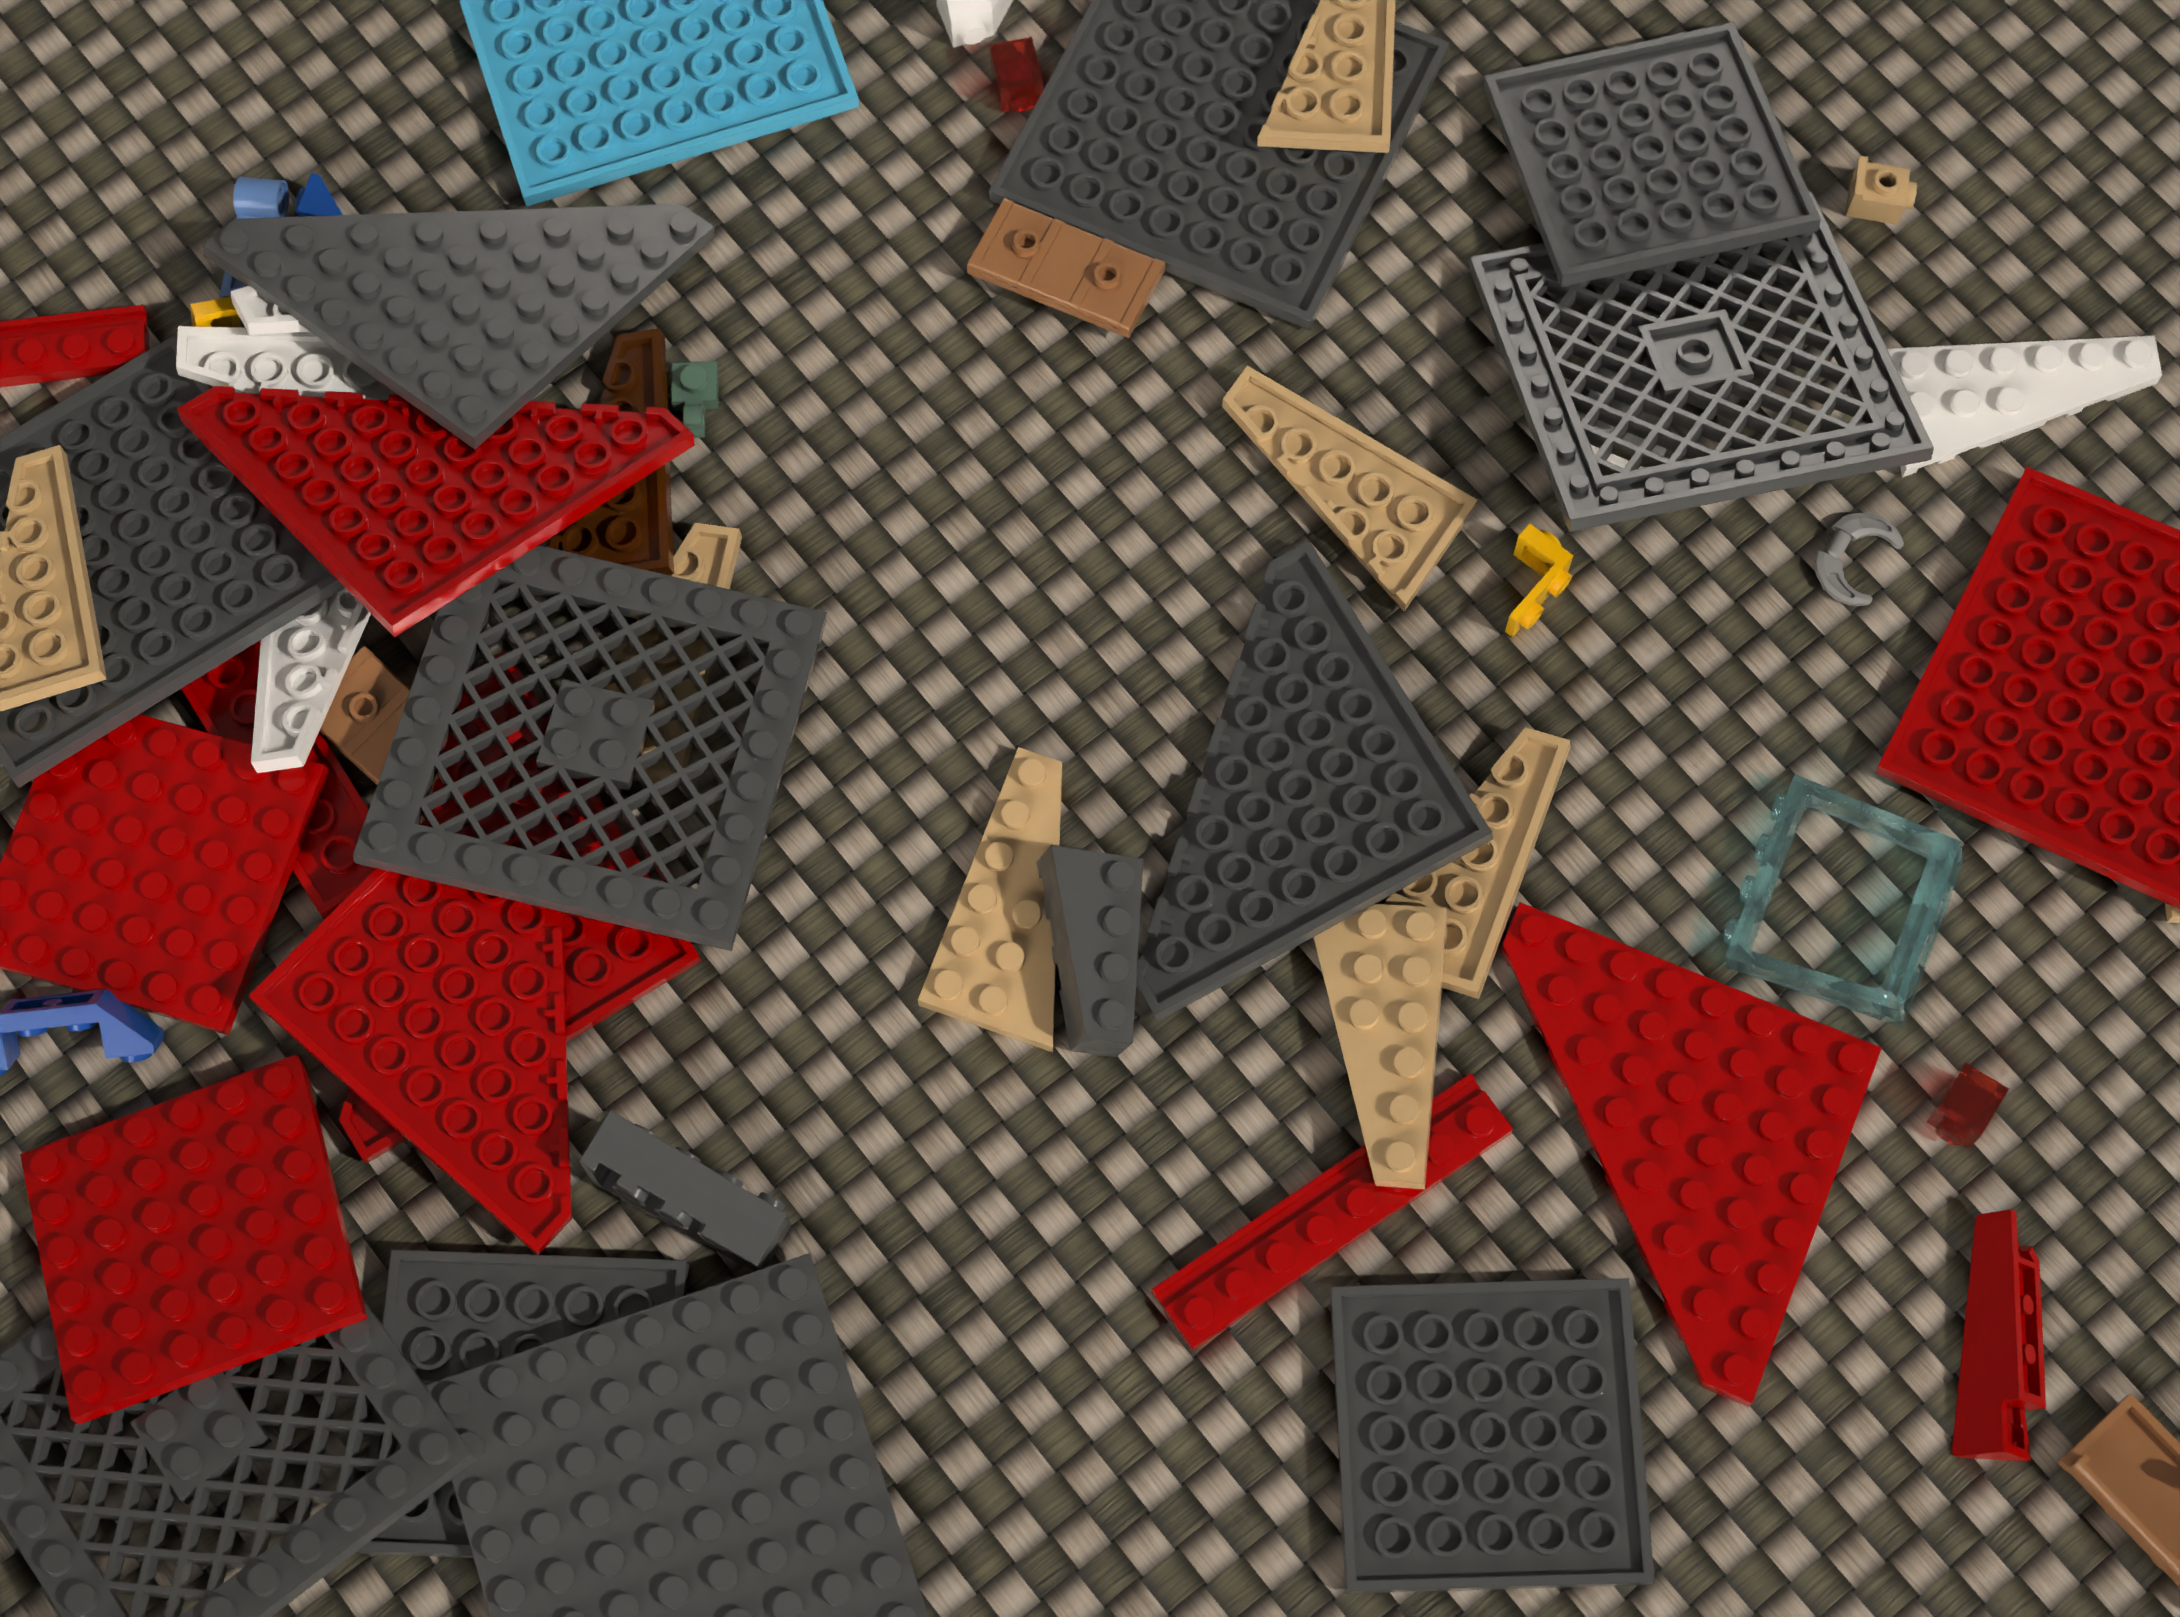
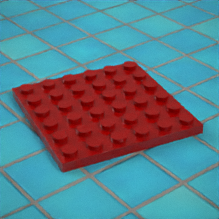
M141 714L127 721L34 779L0 862V969L78 992L108 989L121 1002L133 1008L229 1035L330 770L323 764L306 760L304 767L257 773L251 764L252 745Z
M299 1053L20 1154L70 1417L78 1425L368 1319L306 1064Z

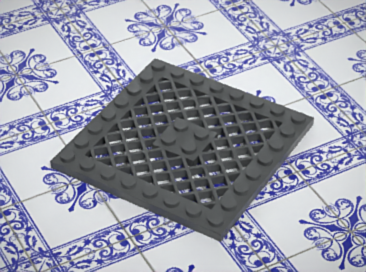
M1812 191L1809 193L1821 218L1818 231L1564 287L1560 286L1544 243L1470 257L1472 278L1569 532L1932 459L1933 444ZM1763 250L1779 257L1774 262L1758 254ZM1720 258L1735 264V266L1730 270L1715 263ZM1789 262H1791L1794 269L1787 267ZM1675 267H1679L1692 274L1689 278H1686L1672 271ZM1748 269L1764 277L1761 281H1758L1743 274ZM1635 275L1649 282L1644 287L1629 280ZM1706 278L1721 285L1716 290L1701 284V281ZM1775 281L1793 287V289L1788 293L1772 285ZM1591 283L1606 290L1602 295H1599L1586 288ZM1662 286L1677 292L1674 298H1671L1657 291ZM1734 289L1749 295V298L1745 302L1729 295V293ZM1548 291L1562 297V299L1557 304L1543 298V296ZM1804 292L1808 300L1801 298ZM1617 295H1621L1634 302L1629 307L1614 301ZM1689 298H1692L1706 305L1701 310L1686 304ZM1764 301L1779 308L1773 313L1758 307V304ZM1574 303H1577L1591 310L1587 315L1572 310L1571 307ZM1648 306L1663 313L1659 318H1656L1642 311ZM1791 312L1808 320L1803 325L1786 317ZM1727 313L1735 316L1732 321H1730ZM1539 314L1547 317L1543 324ZM1604 314L1619 322L1613 327L1599 321V319ZM1746 321L1764 327L1761 333H1757L1743 327ZM1559 323H1562L1576 330L1570 336L1555 328ZM1820 325L1823 332L1815 330L1816 327ZM1631 326L1638 328L1637 336L1627 332ZM1776 332L1793 339L1790 345L1772 339ZM1587 335H1591L1604 342L1600 347H1597L1583 340ZM1806 344L1823 352L1817 357L1802 351L1801 348ZM1741 345L1749 347L1746 353H1744ZM1551 346L1560 349L1556 356ZM1617 346L1632 352V355L1629 359H1626L1611 352ZM1760 353L1778 359V362L1773 366L1757 359ZM1572 355H1575L1589 362L1583 368L1568 362ZM1833 356L1835 357L1838 365L1830 362ZM1644 358L1648 367L1640 365ZM1789 365H1793L1808 373L1803 378L1786 370ZM1600 367L1617 373V375L1611 380L1596 372ZM1753 376L1764 380L1760 387L1752 384ZM1820 376L1838 385L1832 390L1815 382ZM1564 378L1573 382L1569 388ZM1630 378L1646 385V387L1640 392L1626 386L1625 383ZM1776 385L1793 392V394L1788 399L1771 391ZM1587 387L1602 395L1596 401L1580 393ZM1848 389H1850L1853 398L1845 395ZM1657 391H1659L1662 401L1654 398ZM1733 394L1749 402L1744 408L1727 401V399ZM1806 397L1823 404L1820 411H1817L1800 403ZM1615 399L1631 407L1625 413L1609 405ZM1686 403H1690L1704 409V412L1701 416H1697L1683 410V407ZM1762 406L1779 414L1773 420L1756 412ZM1835 409L1852 416L1853 419L1850 423H1846L1830 415ZM1577 411L1586 414L1582 421L1580 420ZM1642 411L1660 418L1656 425L1639 419L1638 417ZM1718 415L1734 423L1728 429L1712 422L1713 418ZM1791 418L1808 425V428L1805 432L1787 426L1786 423ZM1600 420L1615 428L1609 434L1593 426ZM1671 424L1689 430L1684 438L1667 431ZM1747 427L1764 435L1760 441H1757L1741 433ZM1627 432L1645 439L1640 447L1623 440ZM1700 436H1703L1719 444L1715 450H1712L1696 442ZM1590 444L1600 448L1595 455ZM1656 445H1659L1674 453L1670 459H1667L1651 451ZM1611 454H1614L1629 462L1622 468L1606 460Z
M538 545L438 609L353 853L355 863L732 951L826 625L827 612ZM533 595L549 599L538 604ZM521 596L529 609L509 619L501 606ZM578 605L594 610L583 615ZM566 607L574 620L554 630L546 616ZM492 611L500 624L485 631ZM623 616L639 619V621L628 625ZM611 617L619 631L600 640L592 626ZM537 621L545 635L524 644L517 631ZM669 627H674L685 631L674 636ZM657 628L664 642L645 651L637 637ZM583 632L590 645L570 655L563 641ZM508 636L516 649L495 659L487 646ZM714 637L730 640V642L719 646ZM702 639L710 652L691 661L683 647ZM628 643L636 656L616 665L608 652ZM554 647L561 660L541 670L533 656ZM760 648L768 649L766 657L764 656ZM747 649L755 663L736 672L728 658ZM479 651L486 664L471 671ZM673 653L681 667L662 676L653 662ZM599 657L607 671L586 680L579 666ZM524 661L532 675L511 685L503 671ZM718 663L726 678L707 686L699 673ZM644 668L652 682L632 691L624 677ZM570 672L575 682L563 679L557 695L549 682ZM494 676L502 690L481 699L473 686ZM760 676L753 697L744 683ZM689 678L698 692L678 701L670 688ZM615 682L621 693L603 688ZM540 687L548 700L527 710L520 696ZM735 689L744 703L724 712L715 698ZM465 691L472 705L458 711ZM661 693L669 707L654 714L655 700H650L649 698ZM511 702L518 716L497 725L490 711ZM706 704L715 718L695 728L686 713ZM551 715L545 735H543L536 722ZM748 716L741 738L733 723ZM481 717L489 730L468 741L460 727ZM677 719L686 733L666 743L657 728ZM527 727L535 741L514 752L506 737ZM723 729L731 744L712 753L703 739ZM451 732L459 746L443 753ZM648 734L657 748L641 755ZM497 742L505 757L484 767L476 753ZM694 744L703 759L683 769L674 754ZM538 756L536 760L537 770L543 772L530 778L522 763ZM736 757L729 779L720 765ZM467 758L475 772L453 782L445 768ZM665 760L673 774L653 784L645 769ZM514 769L522 783L500 793L492 779ZM711 770L720 785L700 795L691 780ZM437 773L445 787L430 794ZM634 776H636L644 789L623 799L617 788L630 791ZM571 778L588 781L589 783L577 789ZM559 779L568 794L547 804L539 789ZM483 784L491 799L470 809L462 794ZM682 786L690 800L670 810L661 795ZM606 790L615 805L593 815L585 800ZM530 795L538 809L517 820L508 805ZM724 798L718 820L716 821L707 806ZM453 799L462 814L439 825L431 810ZM652 801L661 816L640 826L631 811ZM576 805L585 820L564 831L555 816ZM499 810L508 825L486 836L478 821ZM699 812L707 827L687 837L678 822ZM422 815L430 827L419 825ZM622 816L631 831L610 841L602 826ZM546 821L555 836L533 846L525 831ZM470 826L476 838L457 834L456 832ZM669 827L678 842L657 853L648 837ZM593 832L602 847L580 857L572 842ZM516 837L522 848L502 843ZM711 840L704 864L695 848ZM639 843L648 858L627 868L618 853ZM563 848L569 859L549 854ZM686 854L695 869L674 879L665 864ZM610 859L616 870L595 865ZM656 869L663 881L642 876ZM699 882L697 889L689 888Z
M364 1299L368 1319L324 1335L333 1349L315 1348L317 1338L301 1343L300 1347L292 1346L263 1357L258 1378L241 1377V1365L175 1389L169 1395L164 1393L151 1398L149 1404L137 1403L115 1411L111 1415L106 1435L89 1434L92 1420L80 1425L75 1422L73 1432L55 1431L61 1409H69L67 1396H65L66 1391L52 1318L0 1355V1519L61 1617H145L150 1597L168 1598L164 1617H272L471 1465L477 1458ZM278 1358L297 1359L292 1381L273 1379ZM312 1360L331 1362L326 1384L307 1382ZM345 1366L359 1386L341 1385ZM52 1383L49 1395L38 1394ZM237 1389L255 1390L251 1409ZM270 1392L289 1393L284 1415L265 1414ZM304 1395L323 1396L318 1418L299 1417ZM337 1398L357 1399L352 1421L333 1420ZM371 1403L386 1424L366 1423ZM28 1406L45 1407L40 1429L22 1428ZM128 1414L140 1415L130 1423L139 1438L122 1437ZM262 1426L281 1428L276 1450L262 1449L272 1442ZM296 1429L315 1431L310 1453L290 1452ZM329 1432L349 1434L344 1456L324 1455ZM364 1435L383 1437L379 1459L358 1458ZM19 1440L36 1441L32 1458L29 1457ZM397 1440H398V1442L400 1443V1445L402 1446V1448H400L397 1452H395V1448H396V1444H397ZM52 1443L69 1444L63 1467L46 1466ZM85 1446L103 1447L97 1470L79 1469ZM119 1449L137 1450L131 1473L113 1472ZM151 1456L164 1476L146 1475ZM253 1461L272 1462L267 1486L248 1484ZM287 1464L306 1466L301 1489L282 1487ZM321 1467L341 1469L336 1492L316 1490ZM236 1469L233 1482L220 1481ZM356 1470L370 1471L353 1484ZM43 1478L60 1479L56 1496L53 1495ZM76 1481L94 1482L88 1505L70 1504ZM109 1484L127 1485L122 1508L104 1507ZM143 1487L161 1488L156 1512L137 1510ZM211 1493L229 1494L224 1518L205 1516ZM176 1495L186 1505L193 1501L190 1515L171 1513ZM245 1496L264 1498L258 1521L239 1519ZM279 1499L298 1501L293 1524L273 1523ZM313 1502L327 1503V1505L310 1517ZM67 1516L84 1517L80 1536ZM100 1519L118 1520L112 1544L94 1543ZM134 1522L152 1524L147 1547L128 1546ZM168 1525L186 1527L181 1551L162 1549ZM202 1528L221 1530L215 1554L196 1552ZM236 1531L255 1533L250 1557L231 1555ZM270 1535L285 1536L267 1550ZM91 1554L109 1556L105 1574L102 1573ZM125 1558L143 1559L137 1583L119 1582ZM159 1561L177 1562L172 1587L153 1585ZM193 1564L212 1566L206 1590L187 1588ZM227 1567L241 1569L224 1582ZM116 1594L134 1595L129 1614ZM184 1600L199 1601L181 1615Z

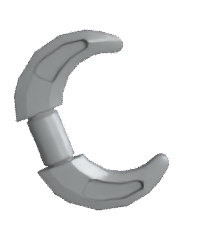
M1868 512L1851 513L1843 516L1831 527L1835 532L1824 551H1817L1814 566L1816 576L1823 590L1836 601L1850 606H1866L1872 602L1873 598L1870 595L1856 591L1848 584L1842 569L1843 563L1839 561L1851 540L1855 542L1857 539L1866 536L1883 538L1896 549H1901L1904 542L1895 526L1885 518Z

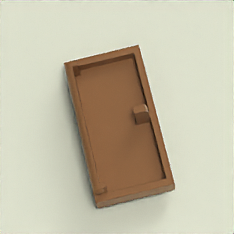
M1004 198L968 261L967 273L1129 338L1165 272L1166 262L1157 258H1151L1116 244L1112 240L1103 239L1068 225L1064 221L1056 218L1053 219Z
M363 646L351 658L319 732L377 785L411 687L379 660L366 646ZM436 773V776H435V779H434V782H433V785H432L430 794H432V791H433V788H434V784H435L436 779L438 780V778H439V776H438L437 773ZM423 815L421 817L419 824H421L425 820Z
M2130 1393L2063 1455L2057 1463L2075 1478L2103 1507L2107 1515L2112 1520H2115L2151 1557V1560L2180 1587V1443Z

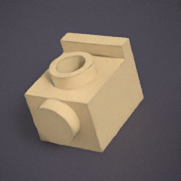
M1859 156L1850 178L1845 216L1898 225L1905 208L1912 209L1915 202L1917 183L1909 182L1910 169L1868 162V157Z

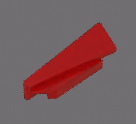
M2012 1209L1980 1214L1975 1218L1952 1444L1953 1455L1960 1458L2019 1462L2031 1461L2025 1410L2046 1409L2040 1261L2032 1246H2020L2017 1239L2018 1216Z

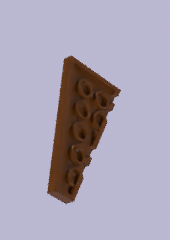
M660 328L616 336L602 380L604 390L599 404L619 405L620 411L645 413L646 407H665L668 410L665 336ZM670 462L563 529L557 535H554L551 538L549 548L665 575H673Z

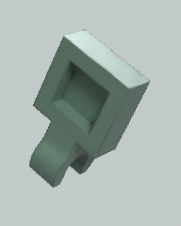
M717 361L672 363L673 410L683 411V423L693 433L694 438L705 437V410L719 409V369Z

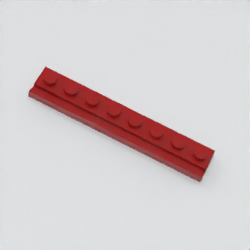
M137 305L0 321V387L108 375L150 350L149 330L147 328L149 315L145 306Z
M1470 1073L1432 1100L1425 1189L1376 1186L1366 1146L1364 1145L1152 1288L1151 1293L1159 1301L1164 1312L1191 1351L1196 1350L1511 1135L1513 1128L1487 1093L1482 1091L1476 1083V1078L1473 1074Z

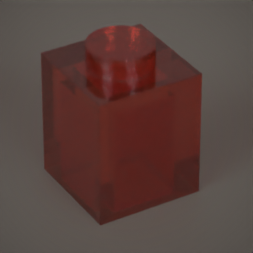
M1032 37L989 45L991 71L1001 112L1012 110L1026 111L1033 108L1043 92V79Z
M1965 1063L1953 1076L1926 1123L1936 1128V1134L1944 1141L1955 1146L1964 1145L1970 1148L1983 1134L2009 1088Z

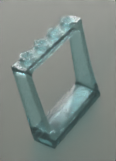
M1794 774L1787 794L1778 793L1774 800L1771 819L1776 821L1772 834H1762L1758 842L1755 859L1761 863L1755 877L1747 875L1743 881L1740 891V902L1745 905L1740 918L1731 917L1727 923L1724 933V944L1729 945L1725 955L1727 966L1729 969L1832 1002L1904 1029L1964 862L1961 841ZM1808 808L1821 810L1927 858L1881 986L1877 988L1867 987L1752 951L1804 811Z

